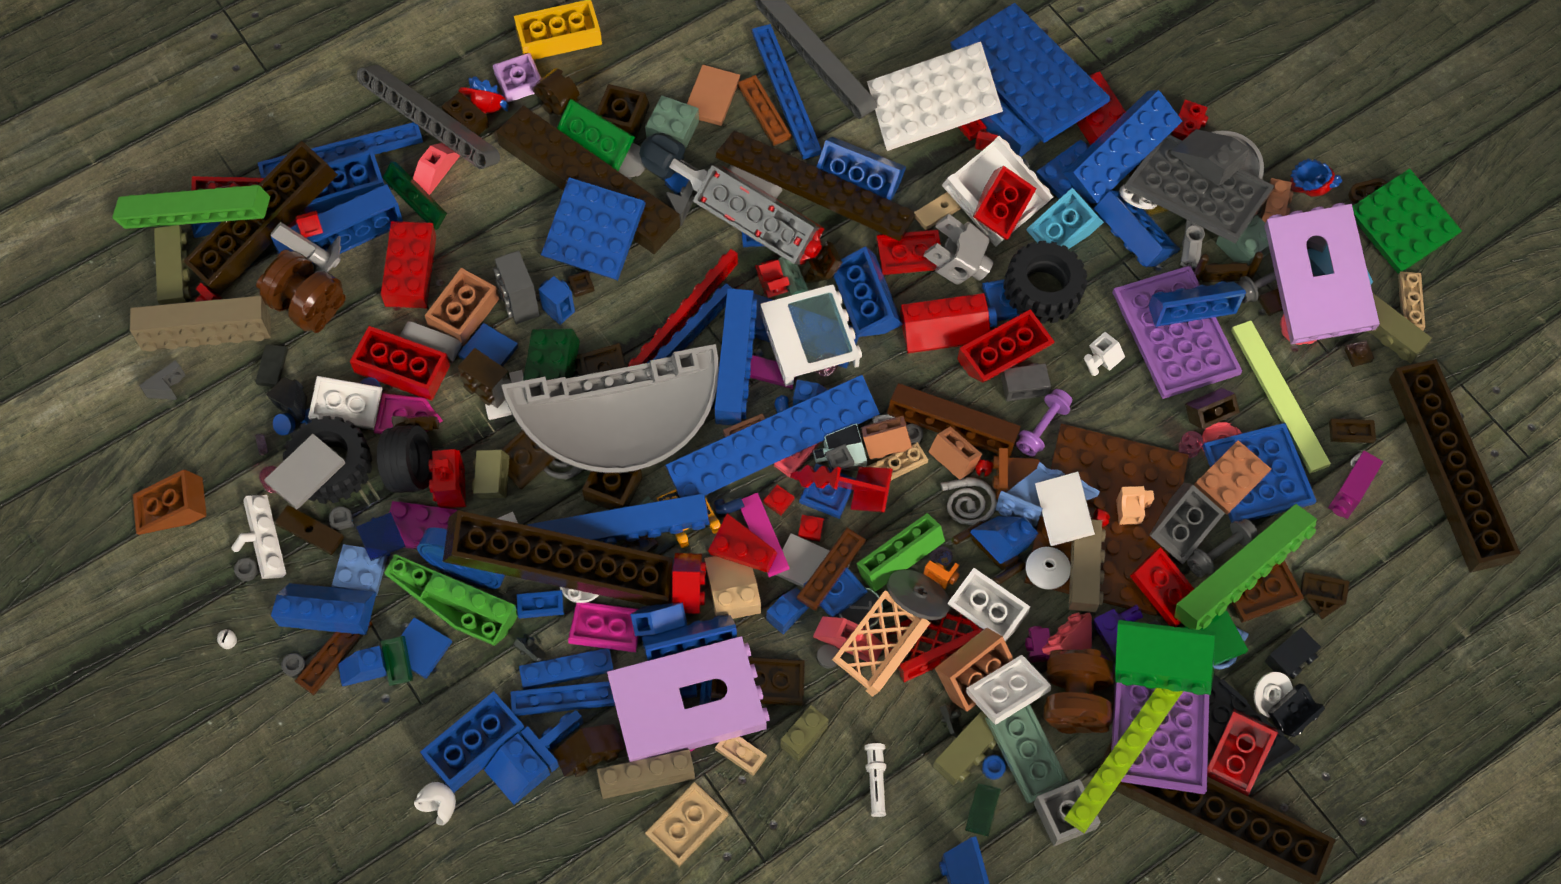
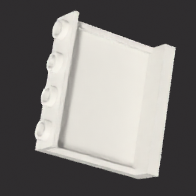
M1000 136L955 174L948 177L942 184L943 188L980 230L988 236L995 247L1005 239L973 217L983 189L994 170L1004 165L1037 188L1013 232L1053 198L1050 190L1037 179L1036 174L1028 169L1023 159L1016 155L1010 148L1009 143Z

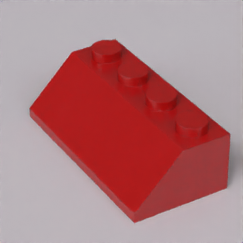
M984 293L901 305L900 318L903 323L901 326L907 354L964 346L990 332L989 311Z
M1030 309L960 347L957 360L970 377L983 383L1051 346L1055 341Z

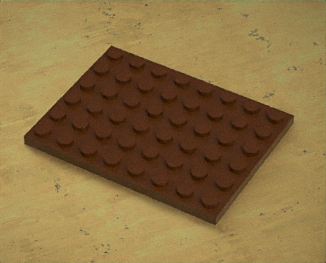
M1061 424L1050 469L1060 470L1065 475L1079 472L1081 480L1100 491L1098 497L1086 500L1091 520L1097 508L1107 511L1110 515V519H1108L1109 524L1102 527V529L1106 530L1105 541L1101 542V549L1105 550L1104 563H1101V570L1104 571L1103 584H1100V591L1103 592V603L1126 609L1137 605L1139 607L1138 611L1141 610L1142 613L1156 616L1158 613L1157 609L1132 580L1130 575L1157 548L1161 547L1169 557V553L1152 539L1149 534L1171 497L1183 484L1189 455ZM1144 486L1145 491L1153 490L1154 500L1150 507L1145 508V517L1142 523L1119 525L1116 499L1121 488ZM1041 516L1036 529L1039 534L1034 539L1031 553L1041 547H1053L1063 552L1069 562H1071V541L1051 546L1044 518ZM1045 563L1048 568L1053 567L1052 563ZM1026 573L1024 583L1034 585ZM1070 576L1064 585L1052 590L1069 594Z

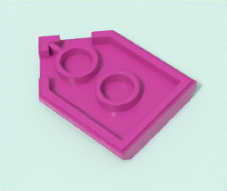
M382 393L374 433L382 434L384 430L392 428V416H434L438 418L439 423L443 420L425 398Z

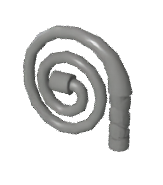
M966 477L960 480L956 479L940 483L942 491L966 486H979L985 489L991 497L992 504L985 516L979 519L967 520L956 516L952 511L951 505L953 500L963 493L976 495L980 500L978 511H976L975 502L968 496L959 498L955 505L956 511L960 516L976 518L985 510V499L977 490L971 488H962L955 491L947 502V511L953 520L961 524L974 525L979 521L984 522L988 520L994 513L997 505L996 495L991 486L984 480ZM967 501L968 512L974 513L963 512L960 508L961 503Z

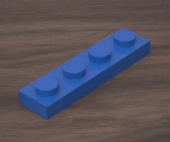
M606 648L519 666L523 690L606 674L608 671L614 670L610 649Z

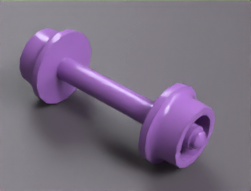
M1054 389L1051 394H1047L1044 401L1049 409L1034 431H1020L1018 435L1019 440L1016 445L1022 453L1033 457L1038 451H1043L1045 445L1039 437L1056 413L1061 415L1069 414L1072 398L1065 391Z

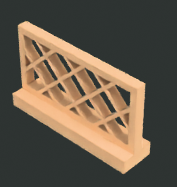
M885 590L832 660L866 687V692L873 697L880 692L930 622L902 609ZM884 599L892 604L893 612L882 613L881 603ZM900 615H906L912 620L909 627H900ZM894 616L896 628L885 629L883 617ZM879 617L880 629L870 630L868 620ZM886 632L897 633L898 641L896 644H887ZM881 633L883 645L872 646L870 634ZM860 634H866L868 646L857 647L855 637ZM873 649H884L885 659L883 661H875ZM868 650L870 662L859 663L857 651ZM853 651L855 663L847 664L840 657L844 652ZM871 666L872 676L869 680L861 675L860 667Z

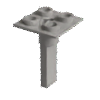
M281 222L271 232V237L313 262L314 273L319 271L328 273L341 260V236H338L325 251Z

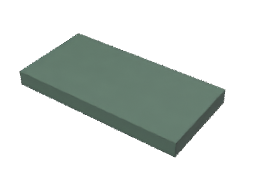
M1030 704L996 725L988 717L985 718L1027 803L1035 801L1037 796L1069 782Z

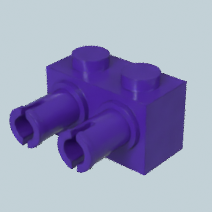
M1137 605L1120 614L1116 613L1115 609H1112L1094 618V628L1115 665L1118 620L1134 622L1143 618L1141 610L1138 611L1139 607Z

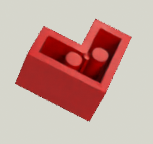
M675 553L672 577V603L683 602L685 613L700 614V605H705V592H701V585H705L706 562H702V554Z

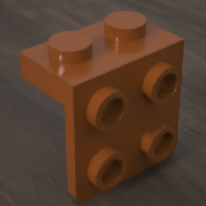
M999 448L997 456H993V469H996V476H993V489H996V499L999 498L1001 491H1009L1035 471L1040 461L1029 458H1008V448Z

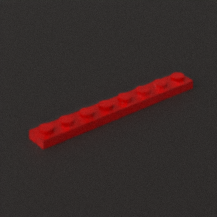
M730 249L727 254H723L714 269L711 268L707 272L701 284L698 283L694 287L692 294L681 302L680 308L675 313L670 314L667 323L662 328L657 329L654 338L649 343L643 345L640 354L636 358H632L627 367L645 364L649 360H653L657 356L659 349L671 341L674 333L681 331L687 320L694 316L701 305L707 301L738 265L737 252Z

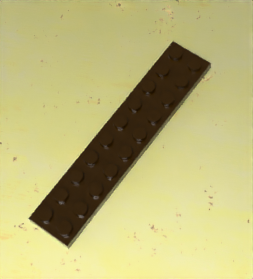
M733 131L716 152L715 158L898 241L902 239L915 219L916 214L907 207L894 203L889 199L865 190L737 131Z

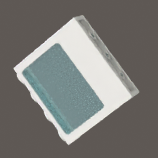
M833 284L760 304V315L785 387L794 384L795 376L853 361L854 367H859L862 352L860 346L855 345L854 330L852 327L849 328L847 323L849 321L846 309H842L841 294L839 291L836 292Z

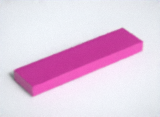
M758 493L743 498L742 501L745 507L740 510L748 529L778 553L767 573L768 576L772 577L789 570L787 560Z

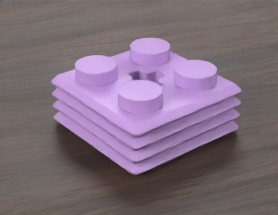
M530 53L493 65L494 74L507 102L534 94L532 88L536 82L542 79Z

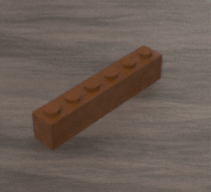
M899 383L891 397L887 411L889 416L896 418L904 415L906 422L938 433L951 426L970 444L997 454L999 448H1008V458H1010L1021 427Z

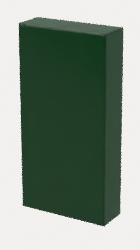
M405 636L382 640L381 646L389 686L413 681Z

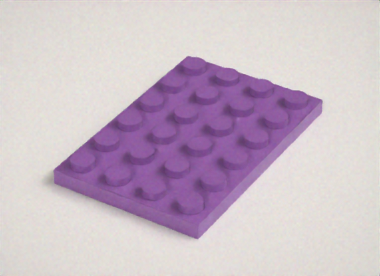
M1191 266L1114 288L1112 292L1162 399L1226 380L1242 373V369L1216 317L1158 327L1154 325L1148 306L1152 295L1162 291L1165 293L1173 292L1180 288L1191 289L1200 285Z
M1115 677L1111 751L1156 688L1124 685L1117 683ZM1183 691L1121 782L1205 794L1207 791L1209 695H1197L1192 692Z

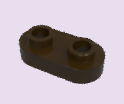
M1377 178L1356 183L1348 193L1349 199L1356 204L1388 182Z

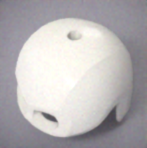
M432 782L424 786L414 801L415 807L420 811H437L436 823L438 825H444L449 821L456 804L453 791L447 785L440 782Z

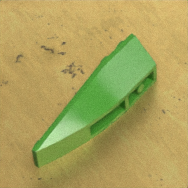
M395 554L384 572L388 578L451 627L493 646L509 634L518 617L514 604Z

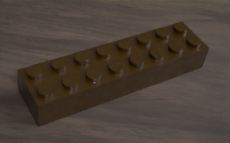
M301 141L258 184L270 196L265 218L222 221L183 262L210 288L221 295L273 242L271 232L280 222L289 226L296 216L338 174Z

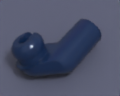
M741 497L727 503L723 499H718L714 502V511L721 515L735 512L745 506Z

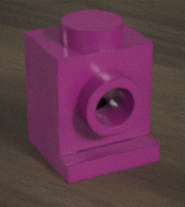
M1041 626L1030 627L1028 629L1029 635L1025 638L1026 650L1030 651L1027 657L1028 662L1048 661L1049 655L1043 653L1042 648L1048 643V638H1050L1049 628H1042Z

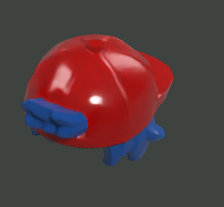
M476 76L468 78L470 87H461L458 90L464 96L469 97L471 102L485 114L494 113L500 108L508 111L509 104L505 101L506 98L500 95V91H497V85L491 87L488 80L481 82Z
M1308 158L1299 162L1298 165H1295V169L1292 170L1290 190L1305 193L1310 197L1321 196L1328 193L1332 188L1338 187L1342 179L1340 175H1335L1334 171L1325 163L1322 164L1320 161L1315 159L1312 161Z

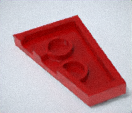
M728 513L708 550L710 555L767 573L778 554L774 548Z

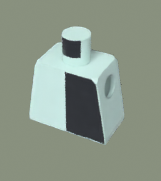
M857 424L826 435L824 437V448L813 450L815 462L819 463L828 461L825 452L845 444L855 463L854 466L842 471H858L859 467L867 466V458Z

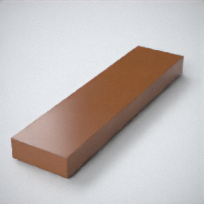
M754 75L739 81L738 87L772 145L775 146L790 140L791 134L757 76Z

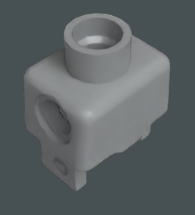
M950 214L939 220L935 227L948 236L946 244L942 247L936 243L926 250L923 256L937 265L935 272L956 285L961 284L971 276L977 281L982 280L993 266V260L985 255L989 244L988 236L968 221L963 225Z

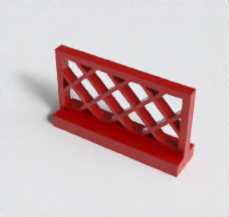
M947 614L942 618L939 626L929 624L928 629L937 631L935 639L924 637L922 634L917 640L915 648H911L908 652L912 653L911 659L900 663L897 667L903 682L935 669L983 630L979 629L968 618L964 619L962 614L959 617ZM908 619L901 622L900 627H909L912 620ZM945 619L957 622L955 631L943 627ZM963 623L970 625L973 631L965 634L958 632L960 624ZM886 632V638H887V636H889V635H891V634H897V633H896V632ZM940 633L953 635L951 641L947 643L938 641ZM887 638V644H896V643L889 642V640H888V638ZM920 641L932 644L931 650L927 652L918 650Z

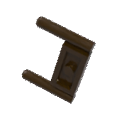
M1256 252L1250 266L1247 263L1238 262L1230 264L1211 263L1207 265L1209 256L1202 254L1194 274L1198 282L1200 280L1202 282L1239 281L1243 276H1247L1252 280L1263 259V253Z
M979 521L953 536L951 541L955 545L971 536L973 537L972 541L1003 571L992 579L998 585L1026 567L1023 561H1018L1019 557L1017 555L1000 564L970 533L972 529L984 524L983 521Z

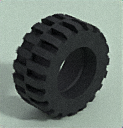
M1039 241L1038 244L1032 242L1027 244L1026 247H1021L1011 258L1003 282L1005 297L1007 300H1010L1009 305L1012 309L1016 308L1019 315L1031 309L1038 320L1046 324V321L1056 323L1059 318L1060 320L1068 318L1069 314H1073L1076 311L1087 287V271L1083 269L1084 264L1082 260H1078V255L1074 251L1070 252L1065 245L1059 246L1057 242L1053 241L1051 243ZM1035 272L1051 274L1059 280L1063 289L1057 292L1041 291L1031 284L1027 276Z
M323 416V419L320 420L316 417L311 419V422L308 424L305 422L301 424L299 431L294 430L290 435L292 440H287L284 446L286 451L283 452V460L289 457L312 434L328 447L336 446L348 451L345 464L308 500L315 501L317 498L319 503L326 504L327 500L337 503L340 498L344 497L345 500L350 498L352 492L358 493L362 489L360 485L362 483L366 484L369 479L367 474H370L372 471V454L363 433L359 428L355 427L354 423L349 420L344 422L343 418L337 416L335 419H331V416Z

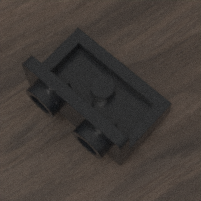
M1299 683L1268 711V714L1278 730L1280 729L1285 735L1295 737L1300 735L1304 728L1312 721L1316 720L1325 710L1323 704L1315 703L1306 686Z

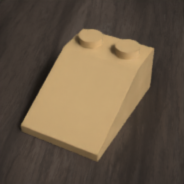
M716 556L704 558L716 616L731 615L732 619L761 613V601L753 568Z

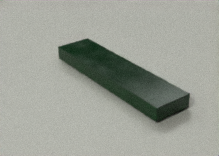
M391 162L382 178L426 223H433L434 229H439L447 212L397 162Z

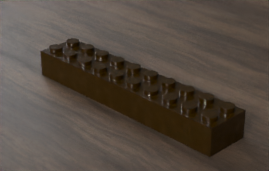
M524 105L496 132L499 146L563 191L568 178H573L645 201L646 204L633 240L652 254H655L680 228L679 213Z
M1437 359L1396 368L1389 378V382L1469 572L1472 573L1512 563L1521 554Z
M457 510L449 517L443 562L649 606L662 605L669 601L673 561L671 557Z
M1112 738L1097 768V771L1111 753ZM1207 777V791L1205 794L1120 782L1114 790L1302 884H1317L1320 881L1336 840Z

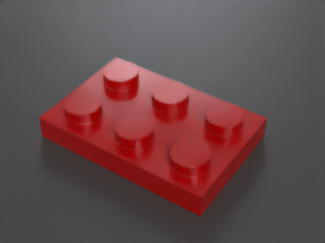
M938 230L907 232L900 241L887 235H877V248L883 275L933 271L936 269L937 265L923 255L926 250L936 243L940 244Z
M1160 547L1155 549L1132 572L1130 577L1169 626L1177 627L1181 622L1174 617L1176 605L1192 592L1194 588Z

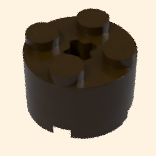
M554 68L536 82L532 90L537 97H540L544 103L542 106L548 114L553 112L561 116L564 114L570 99L577 102L580 101L577 98L580 96V93L569 76L565 78L561 75L563 71L558 68Z

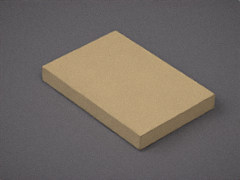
M694 782L645 832V835L680 867L728 817V813Z

